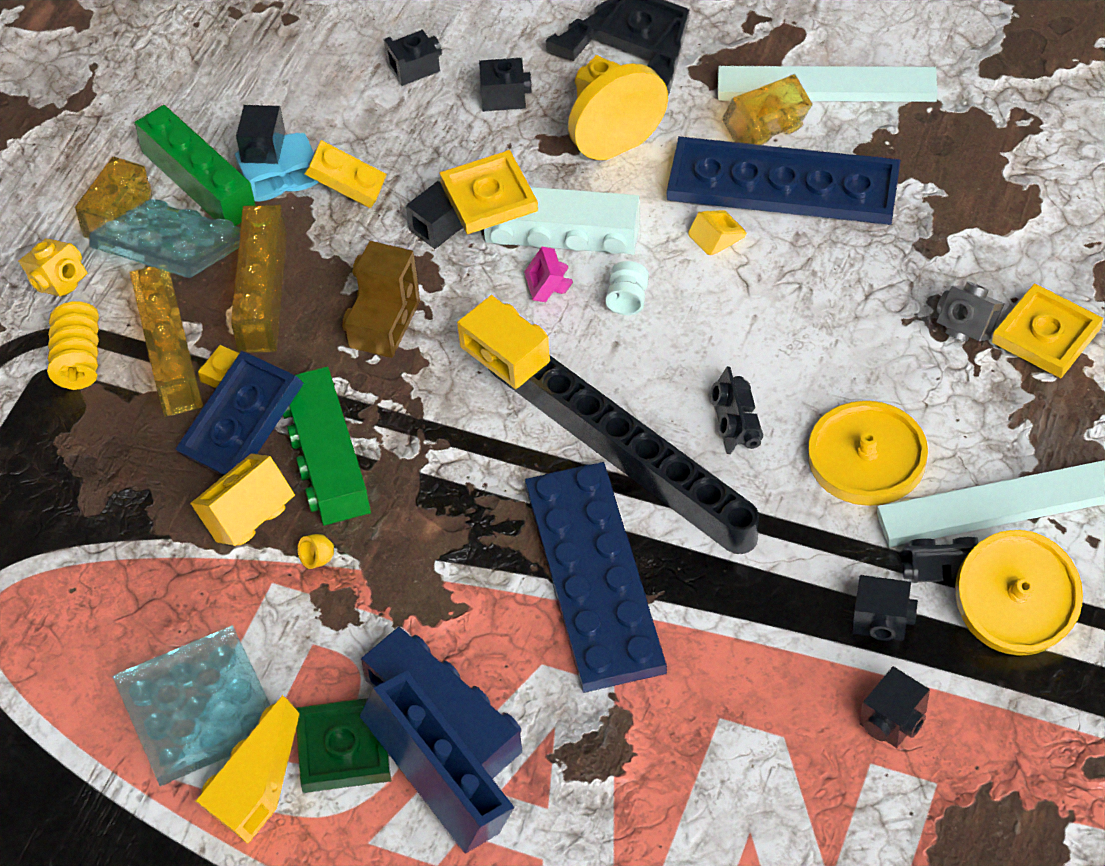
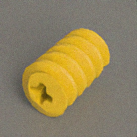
M78 301L67 302L57 306L50 314L48 333L49 363L47 372L49 378L62 388L71 390L83 389L91 386L97 379L98 374L95 371L98 367L97 345L99 338L97 333L99 331V313L91 304Z

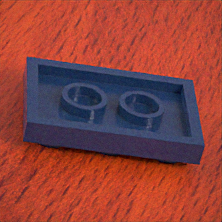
M241 351L175 450L184 457L223 477L247 456L259 452L304 383L297 376Z

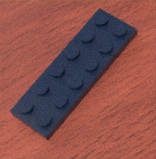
M678 136L667 186V201L892 225L901 159Z
M600 462L526 478V492L583 693L667 674L666 660L605 463Z

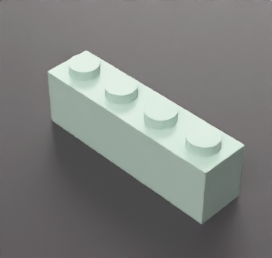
M530 187L538 201L537 212L484 229L485 243L534 246L538 248L543 246L576 251L610 252L613 254H635L640 225V195Z

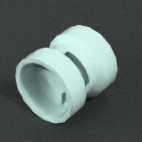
M622 261L613 266L610 274L611 285L606 294V305L609 309L620 315H635L641 312L645 302L644 291L649 281L647 269L633 261Z

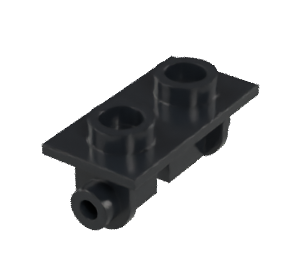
M727 366L718 381L713 384L710 399L716 409L719 421V434L723 437L727 454L731 455L737 444H744L749 449L759 447L764 434L760 426L758 414L745 413L753 412L756 408L750 383L742 376L733 377L731 367Z
M959 537L952 540L953 544L936 545V540L929 538L911 540L910 546H904L900 553V558H910V562H903V579H911L912 583L942 582V566H950L951 581H956L962 562L970 551L979 544L978 538Z

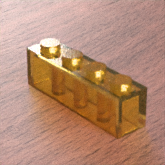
M281 205L243 206L231 319L238 353L241 351L277 352L287 241Z
M164 263L130 271L153 376L164 416L202 408L203 403L168 264Z

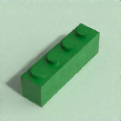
M165 104L134 122L142 153L227 232L257 213L251 182Z
M329 367L295 375L304 384L283 414L284 419L291 417L293 425L287 426L292 448H301L302 456L296 457L302 481L310 479L312 487L305 488L311 512L319 510L323 526L370 514L366 486Z

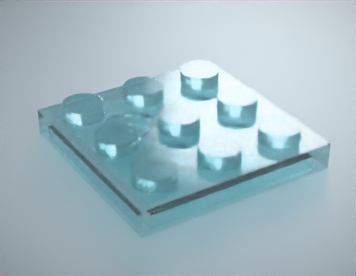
M150 199L90 232L89 247L191 278L245 245L247 230L234 226L233 222L229 220H213L201 216L200 212L196 210H180L168 206V203L163 200Z
M233 625L112 676L159 787L229 757L236 744L243 739H247L256 728L261 714L271 705Z

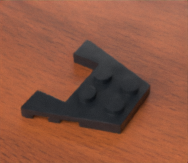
M606 0L595 7V13L584 20L578 18L568 24L569 30L559 36L555 33L546 39V51L575 61L592 39L599 40L644 59L651 60L647 66L653 69L663 80L669 96L690 20V9L667 0Z

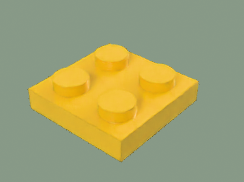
M510 150L439 172L440 183L466 234L538 211V201Z
M1034 283L993 332L992 343L1062 378L1102 328L1103 317Z

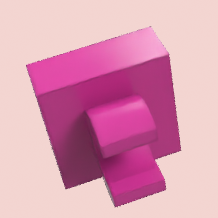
M541 246L524 271L532 300L547 302L554 291L564 294L573 284L572 279L563 277L568 270V265L558 261L556 251L553 248Z

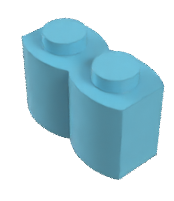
M305 133L285 135L278 164L242 163L239 151L235 153L237 169L251 182L255 202L275 198L285 191L304 190L319 183L305 175L314 153Z

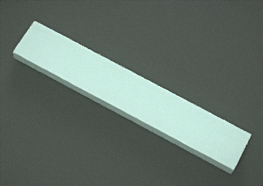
M719 66L718 101L937 102L936 67Z
M1105 460L885 504L877 507V517L887 545L890 548L910 544V541L915 539H935L1105 504Z

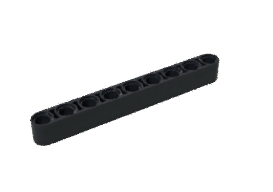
M551 355L550 362L517 389L488 369L492 375L727 551L734 554H745L756 547L758 543L759 513L758 509L750 501Z

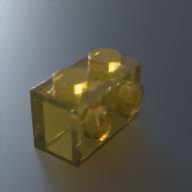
M796 74L732 98L722 117V121L734 142L763 145L772 136L782 132L784 135H789L799 130L803 126V120L813 103Z
M112 156L74 207L84 238L116 248L153 197L145 166Z

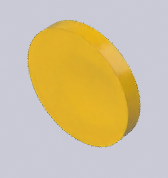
M625 64L606 71L583 90L572 107L568 120V133L572 142L582 154L595 160H608L641 145L655 131L665 114L668 104L667 87L653 69L643 64Z
M855 401L840 405L823 415L815 424L810 435L808 461L814 478L828 493L852 504L873 506L899 500L916 488L926 470L928 445L923 430L909 414L886 403Z
M1007 530L985 538L966 556L957 574L955 596L959 613L965 625L976 638L996 651L1023 656L1043 652L1056 645L1068 635L1076 624L1081 612L1083 589L1076 566L1059 545L1049 538L1034 532Z

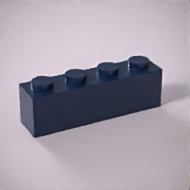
M399 626L361 658L365 680L373 688L408 670L492 779L522 753L521 728L517 721L506 712L500 714L492 707L490 700L477 686L470 688L463 682L458 671L451 663L446 660L440 662L434 657L428 645L418 635L411 637Z
M407 670L375 686L361 712V719L462 851L466 854L499 835L515 807L410 672Z

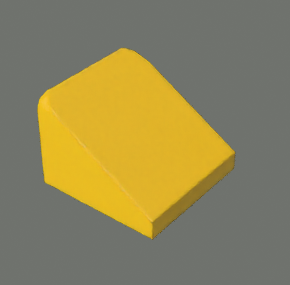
M725 210L698 212L688 231L689 237L707 255L717 254L745 238L747 234L745 229Z

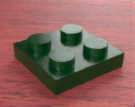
M368 698L295 708L299 712L297 741L300 783L303 793L391 782L389 754L360 717Z

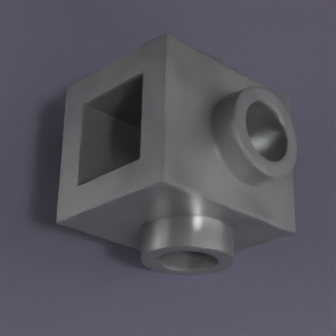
M967 281L965 286H951L950 291H944L937 305V312H940L937 323L947 327L946 334L967 342L969 337L978 341L990 340L1004 303L988 297L989 290L987 288Z

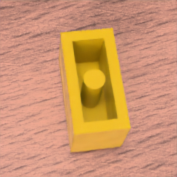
M490 295L457 321L460 347L515 389L519 388L550 362L549 338L546 332L539 325H532L522 318L512 305L502 303L493 295Z
M250 454L192 501L191 505L217 543L235 546L249 541L255 535V529L265 520H271L280 515L285 510L284 504L292 499L295 494L271 456Z

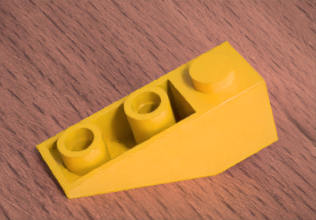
M283 695L275 704L268 706L263 711L256 728L247 739H243L236 744L231 752L229 761L218 774L212 775L205 782L201 795L196 800L212 817L247 844L250 843L275 812L279 802L299 718V712Z

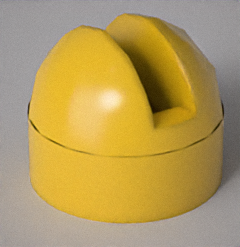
M322 534L302 537L298 543L300 561L308 569L324 566L331 561L334 555L333 543Z

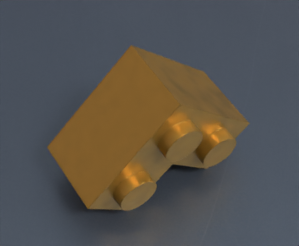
M369 241L363 254H359L354 261L353 276L357 278L358 283L357 300L353 308H348L345 312L343 330L347 333L349 348L393 358L420 303L413 250Z

